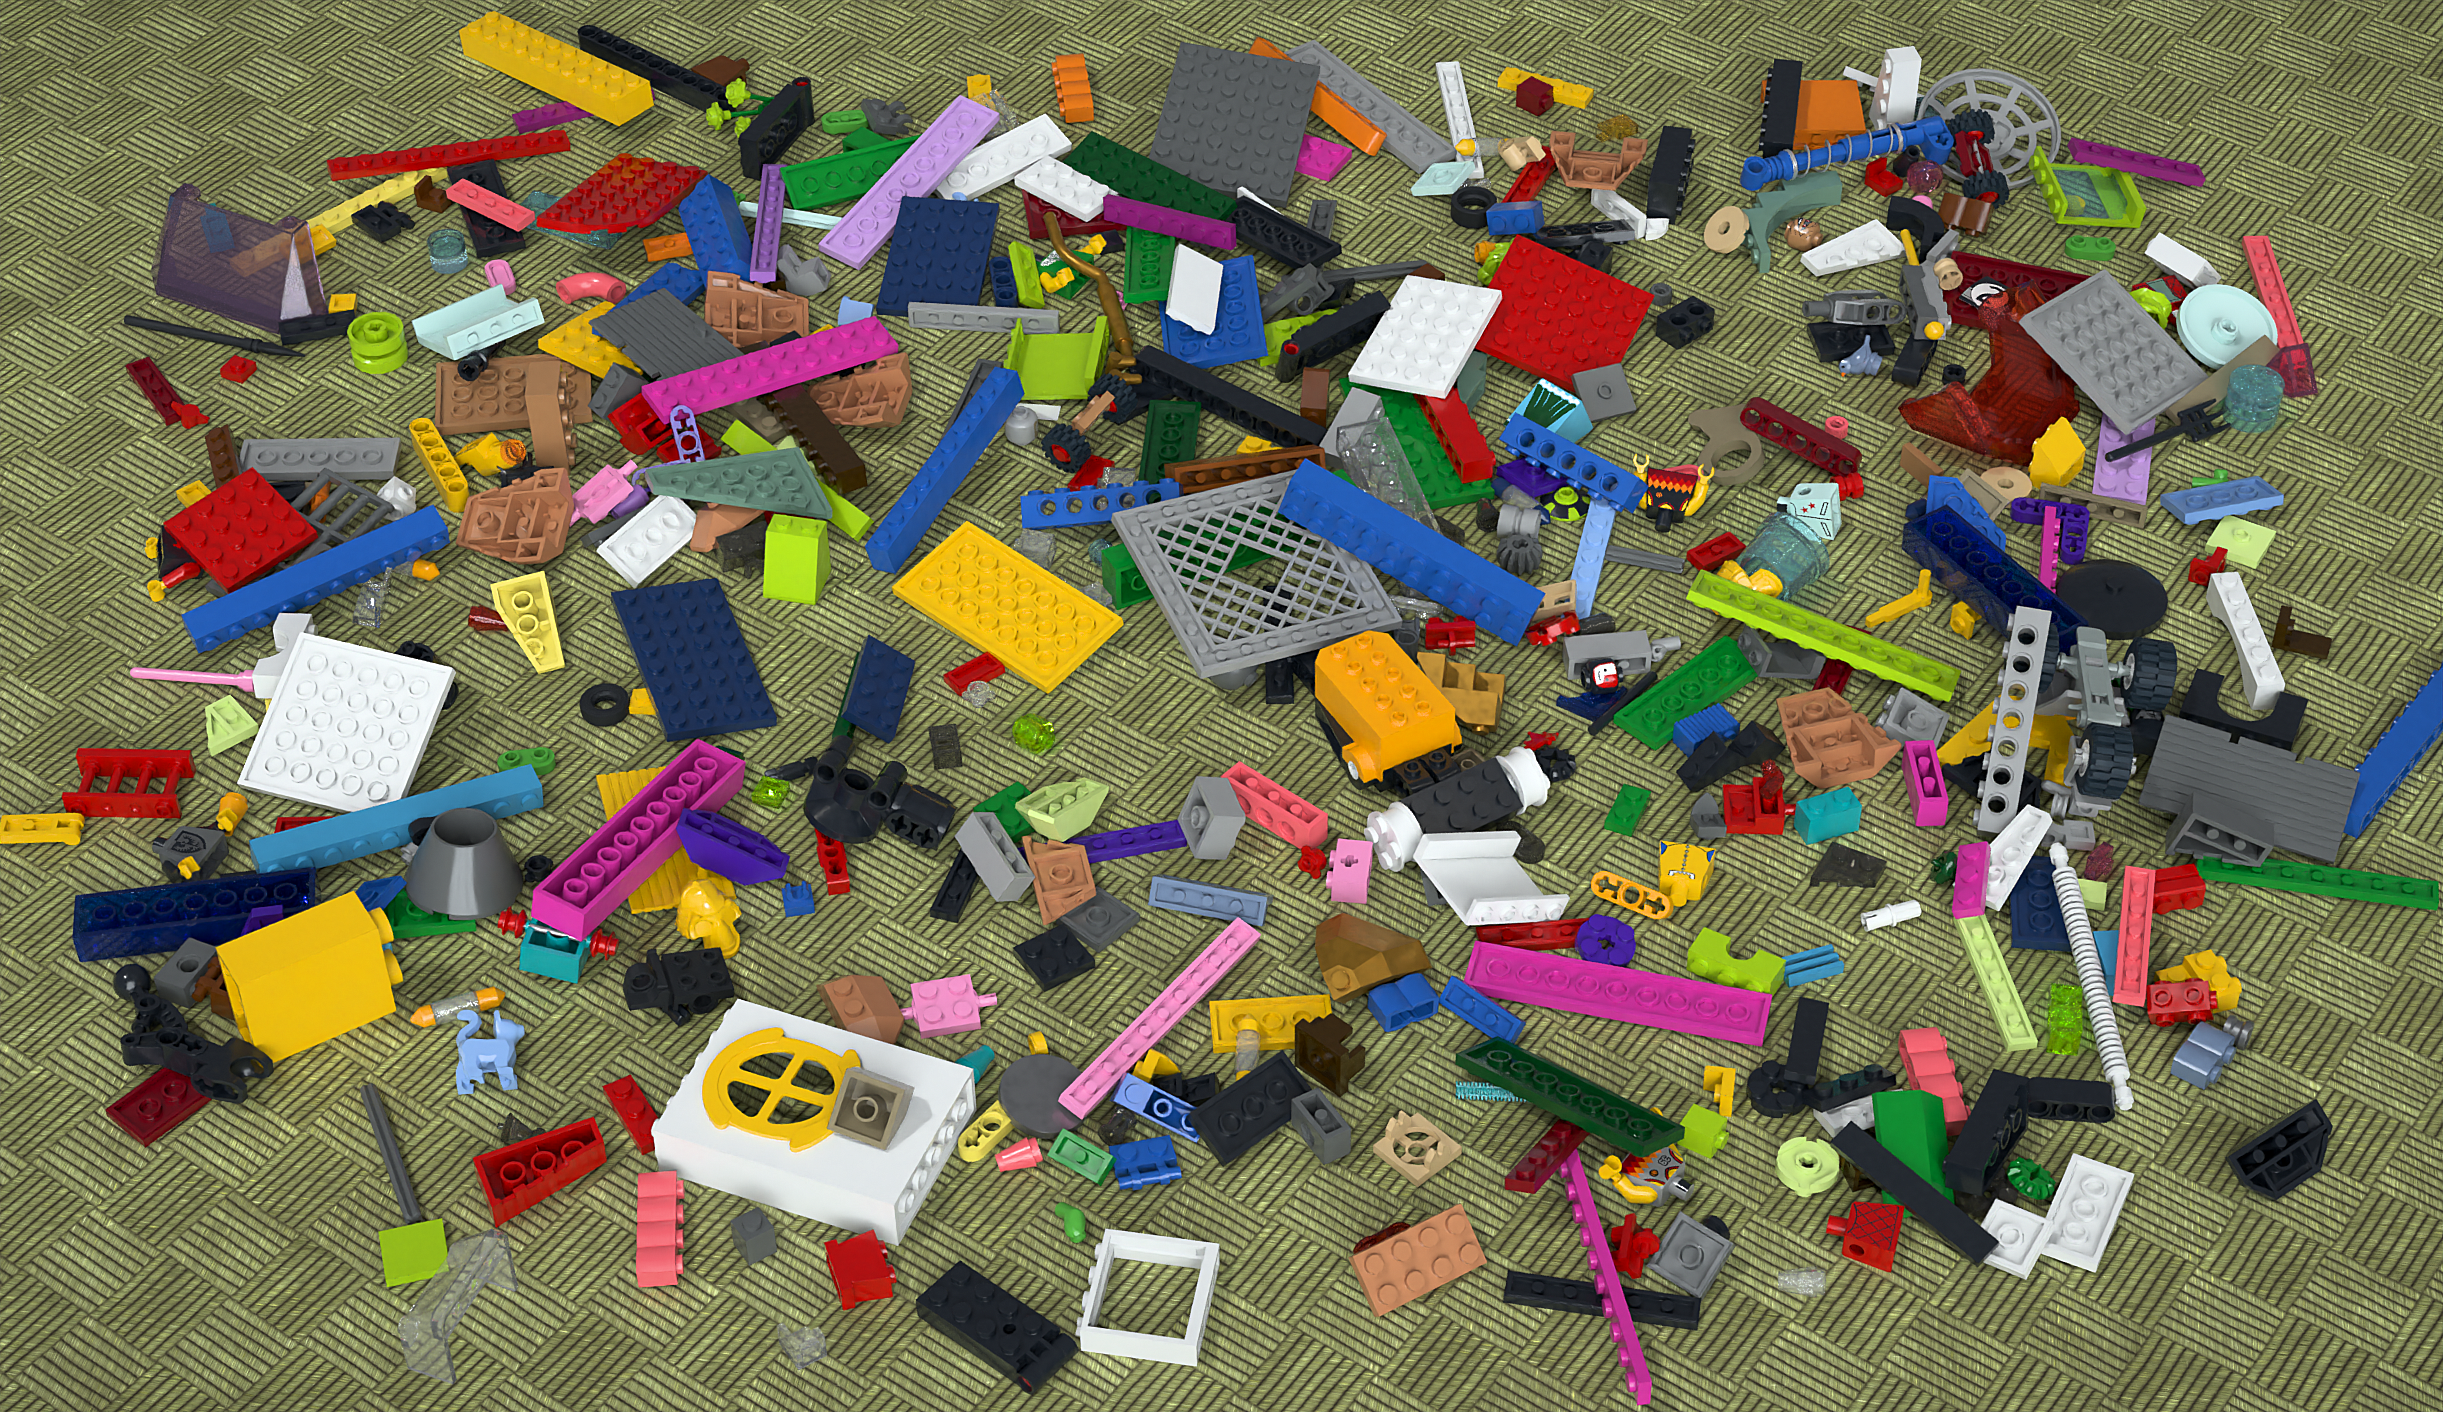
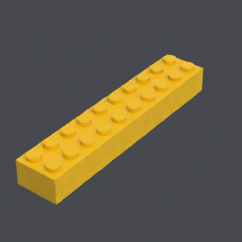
M496 11L486 13L482 18L469 23L466 27L459 30L464 55L563 101H567L617 126H621L654 106L650 81Z

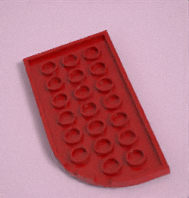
M621 153L537 216V227L580 234H591V231L607 229L608 234L627 232V227L635 225L643 228L658 221L689 196L697 183L708 175V171L700 170L697 166H678L675 162L668 161L662 163L650 157L636 158L632 157L631 154Z

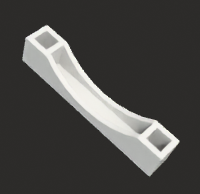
M2238 572L2211 574L2206 600L2212 615L2224 622L2233 638L2240 661L2244 692L2252 710L2274 709L2280 692L2284 691L2285 682Z

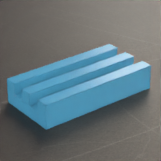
M1832 944L1782 957L1786 960L1784 981L1788 988L1841 974L1844 971V963L1839 961V955L1837 952L1834 953Z

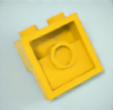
M2211 949L2184 956L2182 965L2155 971L2153 979L2155 982L2166 980L2172 983H2182L2190 978H2200L2203 981H2209L2211 990L2217 991L2218 1009H2213V1014L2237 1008L2239 996L2242 992L2241 983L2237 977H2230L2227 973L2225 959L2222 956H2216Z

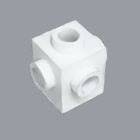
M394 476L378 491V497L390 502L395 507L392 513H388L384 517L385 519L394 522L415 512L417 507L415 504L416 488Z

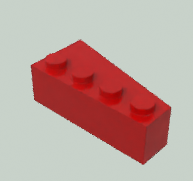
M594 1117L473 1157L476 1178L496 1228L607 1162L604 1140Z

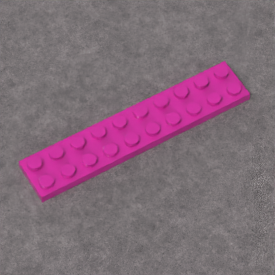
M872 316L667 379L655 381L641 386L642 395L662 423L667 424L670 423L671 411L679 405L689 407L693 414L697 415L898 353V344L876 316ZM678 410V415L674 419L677 421L687 418L689 415L683 414L682 410Z
M1475 941L1464 978L1466 983L1489 997L1760 1047L1763 1045L1772 1003V994Z

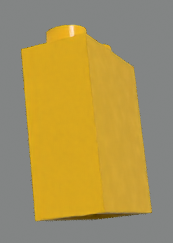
M351 891L215 947L236 1026L243 1040L264 1052L275 1063L395 1012L396 1006L391 986L403 982V976L393 952L389 948L384 951L382 949V945L394 940L390 923L384 911L378 907L367 912L355 891ZM255 1060L259 1066L263 1067L261 1063Z

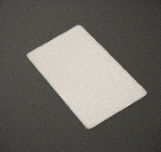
M1017 404V406L1032 409L1036 412L1038 419L1057 421L1061 406Z

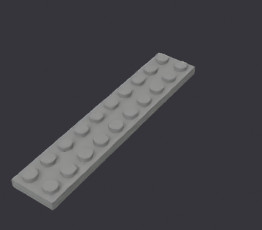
M1316 40L1284 52L1295 62L1320 66L1318 80L1387 134L1382 146L1416 173L1420 174L1427 171L1434 163H1445L1456 158L1457 150Z

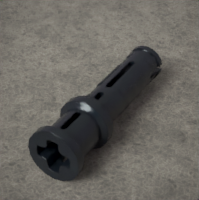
M506 339L483 349L471 351L467 358L458 364L457 370L460 377L466 381L476 380L480 373L488 368L489 360L506 345Z

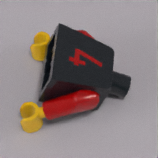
M161 525L158 539L155 537L147 539L144 550L148 558H157L158 578L162 579L161 582L151 580L147 584L152 601L162 600L165 597V588L170 589L185 580L202 578L204 569L165 530L164 525Z

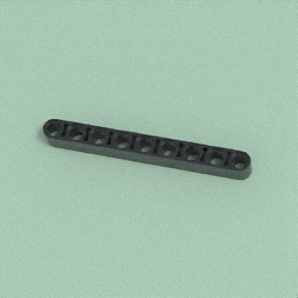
M584 25L578 29L580 50L650 81L652 88L707 113V109L712 107L714 102H718L719 107L723 111L737 112V109L728 103L725 95L726 87L596 26Z
M1150 345L1144 346L1133 356L1136 358V365L1128 367L1132 374L1141 375L1142 380L1186 401L1201 402L1203 409L1285 448L1312 444L1320 446L1328 431L1326 428Z

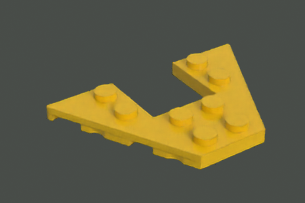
M2009 695L2015 701L2023 699L2022 697ZM1994 701L1936 751L1940 768L1947 763L1951 766L1960 764L1963 758L1979 756L1991 749L1992 742H1987L1990 724L1996 725L1998 716L1997 714H1992ZM2034 714L2028 746L2049 750L2044 780H2050L2071 789V787L2064 784V769L2068 764L2070 737L2074 736L2064 715L2054 714L2052 717ZM2013 716L2006 717L2003 720L2004 725L2011 729L2018 727L2020 724L2018 719Z

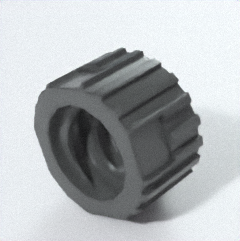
M1656 283L1650 288V293L1655 295L1652 304L1664 306L1671 303L1672 288L1670 285Z

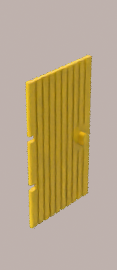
M666 767L596 775L607 821ZM682 845L627 899L631 914L673 909V907L678 908L684 886L689 880L697 879L712 881L718 890H721L732 900H735L737 897L732 881L691 862L684 845Z

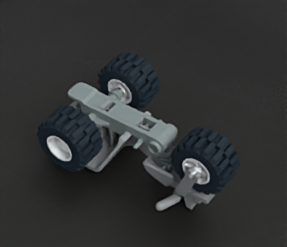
M2050 623L2034 714L2052 717L2054 714L2077 717L2076 725L2082 728L2084 733L2082 737L2071 736L2069 741L2068 764L2064 769V784L2071 787V789L2050 780H2044L2041 783V788L2051 794L2058 792L2062 797L2066 794L2070 795L2069 814L2094 818L2099 810L2109 811L2112 806L2111 802H2116L2120 799L2131 774H2134L2136 771V765H2134L2136 757H2133V739L2128 728L2131 722L2127 713V707L2162 712L2171 699L2175 686L2177 653L2173 642L2135 637L2126 651L2124 661H2117L2116 664L2109 663L2106 652L2105 633L2100 629L2081 626L2076 631L2077 645H2072L2069 651L2070 656H2066L2063 652L2059 653L2057 627L2055 624ZM2010 631L2008 642H2011L2012 631ZM2023 633L2018 637L2019 642L2024 645L2034 642L2033 636L2028 633ZM2004 658L2003 669L2006 670L2007 659ZM2017 661L2013 664V668L2017 672L2024 673L2029 670V665L2024 661ZM2056 666H2057V669H2061V670H2062V669L2064 668V669H2065V670H2064V673H2057V672H2055V671H2056ZM2121 678L2120 688L2113 687L2111 680Z

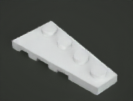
M1875 219L1802 254L1800 262L1817 277L1905 257L1906 253L1903 243Z

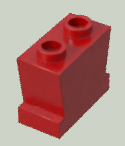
M874 1229L839 1244L836 1239L824 1242L826 1263L843 1311L856 1308L855 1302L893 1297L892 1284L897 1282L892 1264L886 1265L885 1259H888L886 1246L883 1240H877Z

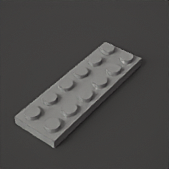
M400 437L244 439L239 459L242 472L253 467L266 481L315 480L318 477L317 474L324 468L333 471V473L347 480L392 479L396 475L402 443Z

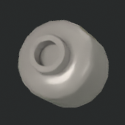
M1024 406L1015 407L1004 422L1007 439L1019 446L1028 445L1038 436V417L1036 412Z

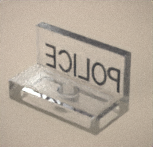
M386 567L382 582L368 580L362 584L353 613V624L380 628L391 592L392 568Z

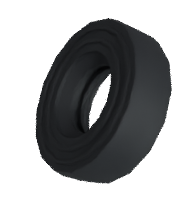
M612 683L594 685L581 695L580 711L583 719L589 724L600 727L612 726L623 721L629 715L630 698L627 691L619 685ZM605 700L616 703L615 706L608 709L595 708V704Z

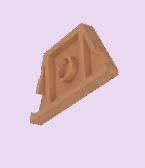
M1030 836L1022 837L1027 864L1035 875L1032 884L1043 925H1048L1096 896V888L1084 845L1063 844L1060 841L1048 840L1047 844L1032 842Z

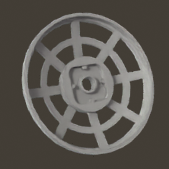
M1984 68L1955 72L1935 83L1928 90L1920 104L1917 120L1924 119L1925 112L1928 106H1930L1940 115L1944 123L1946 120L1950 122L1951 118L1955 119V114L1952 111L1969 103L1970 109H1974L1975 112L1978 109H1981L1982 112L1987 111L1988 115H1991L1995 134L1994 139H1990L1991 143H1984V145L1989 149L1993 169L1997 173L2001 172L2005 175L2009 190L2025 186L2036 180L2034 175L2014 182H2010L2007 175L2019 171L2029 163V159L2034 154L2037 144L2036 132L2050 128L2051 149L2047 158L2049 163H2053L2059 151L2061 127L2053 106L2036 87L2010 73ZM1974 81L1997 82L2012 87V90L2006 99L1992 94H1977ZM1964 82L1967 95L1955 99L1946 107L1935 99L1946 88ZM2021 93L2029 97L2039 107L2046 118L2045 120L2032 123L2027 114L2014 104ZM1979 102H1989L2001 107L1998 112L1981 109ZM2009 111L2013 112L2024 126L2014 128L2011 121L2006 117ZM2028 135L2027 152L2013 147L2016 137ZM1951 152L1949 159L1958 166L1955 171L1945 164L1936 166L1954 180L1964 184V181L1966 179L1969 180V178L1962 174L1960 170L1961 161ZM2007 155L2020 160L2014 166L2003 169L1999 161Z

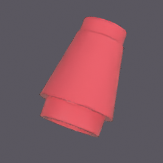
M1025 1137L1000 1153L995 1154L1000 1172L1036 1167V1163L1043 1161L1035 1137L1031 1139Z

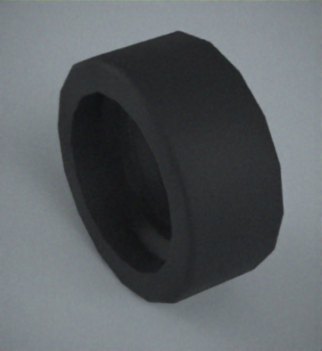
M1470 186L1461 188L1451 197L1450 216L1456 224L1465 228L1478 229L1488 226L1486 211L1497 203V198L1493 192L1482 187ZM1470 205H1476V206H1481V207H1484V208H1483V209L1473 210V209H1467V208H1464V207H1465V206H1470Z

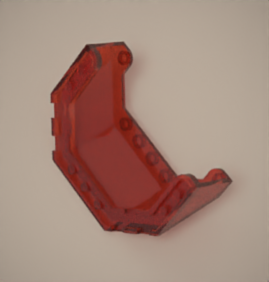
M2033 279L1988 296L1979 306L1978 317L1989 332L1991 367L1970 394H1968L1960 382L1954 381L1944 385L1940 391L1919 399H1905L1898 407V410L1912 430L1983 456L2029 467L2034 455L2031 451L2032 446L2037 438H2041L2045 434L2049 425H2054L2061 416L2066 418L2069 424L2073 421L2080 411L2079 400H2075L2074 386L2078 384L2061 369L2060 365L2050 355L2045 353L2040 344L2032 336L2028 335L2019 323L2026 314L2048 302Z

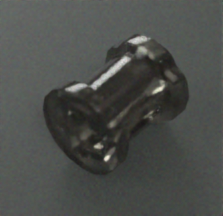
M1117 1106L1113 1109L1112 1117L1107 1124L1101 1125L1098 1129V1136L1108 1146L1123 1144L1126 1133L1134 1129L1138 1123L1135 1115L1129 1109Z

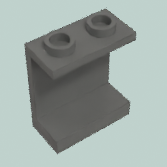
M1746 624L1738 637V648L1759 677L1817 680L1826 659L1822 652L1802 648L1791 640H1788V643L1764 642L1755 628H1751Z

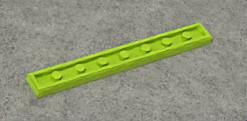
M737 419L721 437L725 444L740 455L778 450ZM816 478L833 510L832 518L827 520L858 542L874 521Z

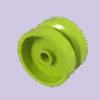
M372 312L354 319L349 325L347 335L351 346L352 360L355 367L360 371L369 374H384L400 368L407 361L409 352L405 340L404 326L401 319L395 314Z

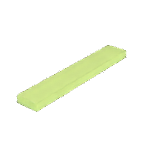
M1985 913L1980 916L1955 919L1954 917V924L2006 1051L2037 1048V1037Z

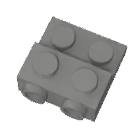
M1901 687L1895 695L1889 694L1882 705V709L1886 710V713L1882 712L1879 715L1874 727L1879 726L1886 731V737L1890 740L1896 739L1899 741L1901 749L1905 741L1934 740L1935 748L1937 749L1950 715Z

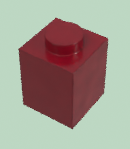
M1531 76L1517 86L1516 106L1539 116L1553 106L1554 87Z

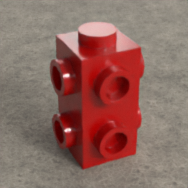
M2190 978L2182 983L2162 980L2155 982L2154 985H2146L2147 1012L2151 1024L2169 1027L2173 1026L2176 1022H2188L2189 1024L2198 1025L2201 1021L2214 1020L2213 1009H2218L2217 991L2211 990L2209 981H2203L2200 978Z

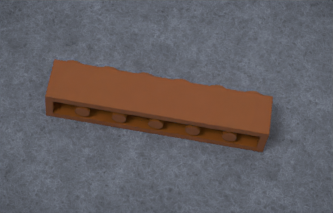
M1312 444L1164 464L1165 478H1174L1175 482L1181 483L1184 493L1212 490L1297 470L1305 458L1326 470L1325 450Z

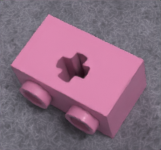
M1338 839L1336 850H1331L1329 867L1333 868V871L1327 872L1326 888L1331 889V901L1367 903L1373 858V842Z

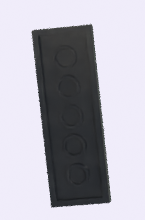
M494 159L446 169L451 186L461 179H465L509 200ZM457 203L477 258L491 257L526 248L521 231L518 232Z
M1244 195L1235 200L1238 207L1225 220V222L1236 224V239L1295 270L1303 268L1309 263L1317 268L1342 254L1341 244Z

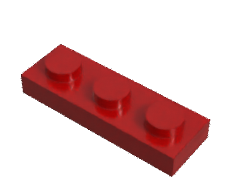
M631 1074L602 1086L604 1096L641 1155L654 1151L655 1143L651 1130L658 1117Z

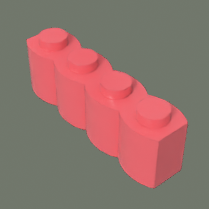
M1937 1027L1900 1030L1898 1049L1911 1089L1923 1090L1941 1097L1943 1100L1947 1136L1960 1135L1971 1111L1969 1106L1963 1103V1088L1961 1083L1956 1082L1954 1077L1955 1065L1953 1059H1948L1945 1036L1940 1035Z
M677 1170L638 1173L636 1274L639 1287L678 1285V1274H684L683 1254H678L679 1249H684L683 1229L679 1230V1224L685 1223L684 1205H679V1199H685L684 1180H678Z

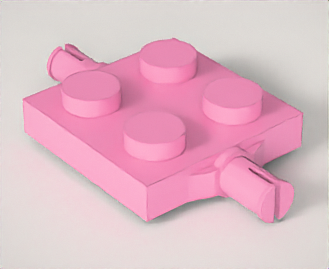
M631 459L620 469H613L607 464L572 495L574 510L569 527L581 517L588 518L595 524L599 520L604 519L609 511L618 503L623 502L629 493L634 490L626 477L638 468Z
M970 974L910 984L913 998L911 1007L902 1008L900 1011L904 1016V1020L914 1019V1022L919 1027L920 1037L924 1039L981 1029L980 1007L997 1005L996 993L978 996L973 989Z

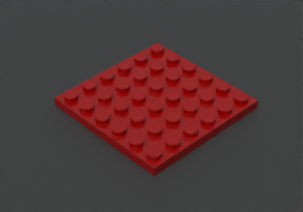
M1517 234L1487 287L1489 289L1501 290L1502 300L1474 348L1576 393L1571 380L1573 374L1622 362L1655 295Z

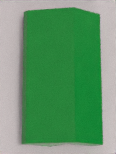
M1923 1090L1873 1093L1872 1103L1876 1141L1954 1204L1953 1189L1945 1187L1946 1174L1942 1172L1944 1158L1946 1155H1949L1942 1098ZM1882 1190L1883 1204L1901 1205ZM1904 1208L1903 1218L1913 1216L1912 1213Z

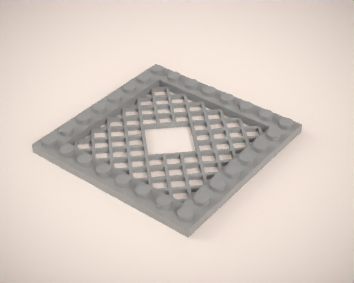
M1297 470L1112 513L1111 521L1200 679L1324 648L1368 630L1383 633L1399 629L1402 626V618L1366 561L1360 560L1357 556L1341 547H1337L1320 535L1312 533L1309 529L1304 530L1293 526L1295 522L1293 520L1285 523L1275 519L1289 482ZM1263 506L1273 510L1271 516L1258 513L1259 507ZM1239 512L1249 517L1246 523L1232 518L1233 515ZM1215 518L1223 521L1224 524L1220 529L1209 525V520ZM1253 518L1266 522L1267 524L1264 529L1250 525ZM1190 524L1198 527L1199 530L1195 535L1184 531V526ZM1229 524L1242 528L1239 535L1225 530ZM1271 525L1285 529L1282 536L1269 532L1268 530ZM1165 530L1173 533L1174 536L1170 541L1159 537V532ZM1206 530L1217 534V537L1214 541L1201 537L1203 531ZM1246 531L1260 535L1258 541L1255 542L1244 538ZM1289 531L1303 536L1300 543L1286 538ZM1181 536L1192 540V543L1189 547L1176 543V541ZM1222 536L1235 541L1232 548L1219 544ZM1265 537L1278 542L1275 549L1262 544ZM1307 538L1321 542L1319 548L1315 549L1304 545ZM1197 542L1211 547L1207 554L1194 550ZM1240 543L1290 561L1273 594L1223 576ZM1159 544L1167 546V549L1164 553L1160 548ZM1283 544L1296 548L1293 555L1279 550ZM1172 548L1186 553L1182 560L1169 556ZM1215 549L1229 554L1225 561L1212 556ZM1300 551L1314 555L1312 561L1309 562L1298 558ZM1190 555L1204 560L1200 567L1187 562ZM1319 557L1332 562L1329 569L1316 564ZM1208 562L1221 566L1222 568L1219 573L1205 569ZM1169 563L1179 566L1176 572L1173 571ZM1294 563L1308 568L1305 575L1291 570ZM1183 568L1197 573L1193 580L1180 575ZM1312 570L1326 575L1323 582L1309 577ZM1201 575L1215 579L1212 586L1200 583L1198 580ZM1287 576L1300 580L1299 587L1284 583ZM1330 577L1344 581L1342 587L1338 588L1328 584ZM1219 582L1233 586L1231 592L1227 593L1216 589ZM1181 583H1184V584L1190 586V587L1188 588L1187 592H1185V590H1184L1183 586L1181 585ZM1305 583L1319 587L1317 594L1302 590ZM1194 588L1208 592L1205 600L1191 595ZM1238 588L1251 593L1248 600L1235 596ZM1281 589L1294 593L1291 601L1278 596ZM1324 589L1338 594L1335 601L1321 597ZM1212 595L1226 599L1224 605L1220 606L1209 602ZM1256 595L1270 600L1266 607L1253 602ZM1302 596L1313 600L1310 608L1296 603L1298 597ZM1342 596L1356 601L1353 608L1339 603ZM1232 601L1245 607L1239 613L1228 609V606ZM1192 602L1201 605L1198 613ZM1274 602L1288 607L1285 614L1271 609ZM1317 602L1331 607L1329 613L1325 614L1315 610ZM1205 608L1220 612L1216 620L1202 615ZM1249 608L1263 613L1260 620L1246 615ZM1292 609L1306 613L1303 621L1289 616ZM1336 609L1344 612L1333 615ZM1224 614L1238 619L1235 626L1221 622ZM1267 615L1281 619L1279 626L1276 627L1264 622ZM1311 615L1314 616V617L1320 618V619H1317V620H1313V621H1309V622H1308V620H1309V618H1310ZM1242 621L1255 625L1254 632L1250 633L1240 629ZM1203 622L1212 625V628L1209 632L1207 631ZM1286 622L1294 624L1293 626L1283 628ZM1217 627L1231 632L1228 639L1214 635ZM1261 628L1269 631L1258 634ZM1236 634L1239 635V636L1245 637V638L1233 640V638H1234V636H1235Z

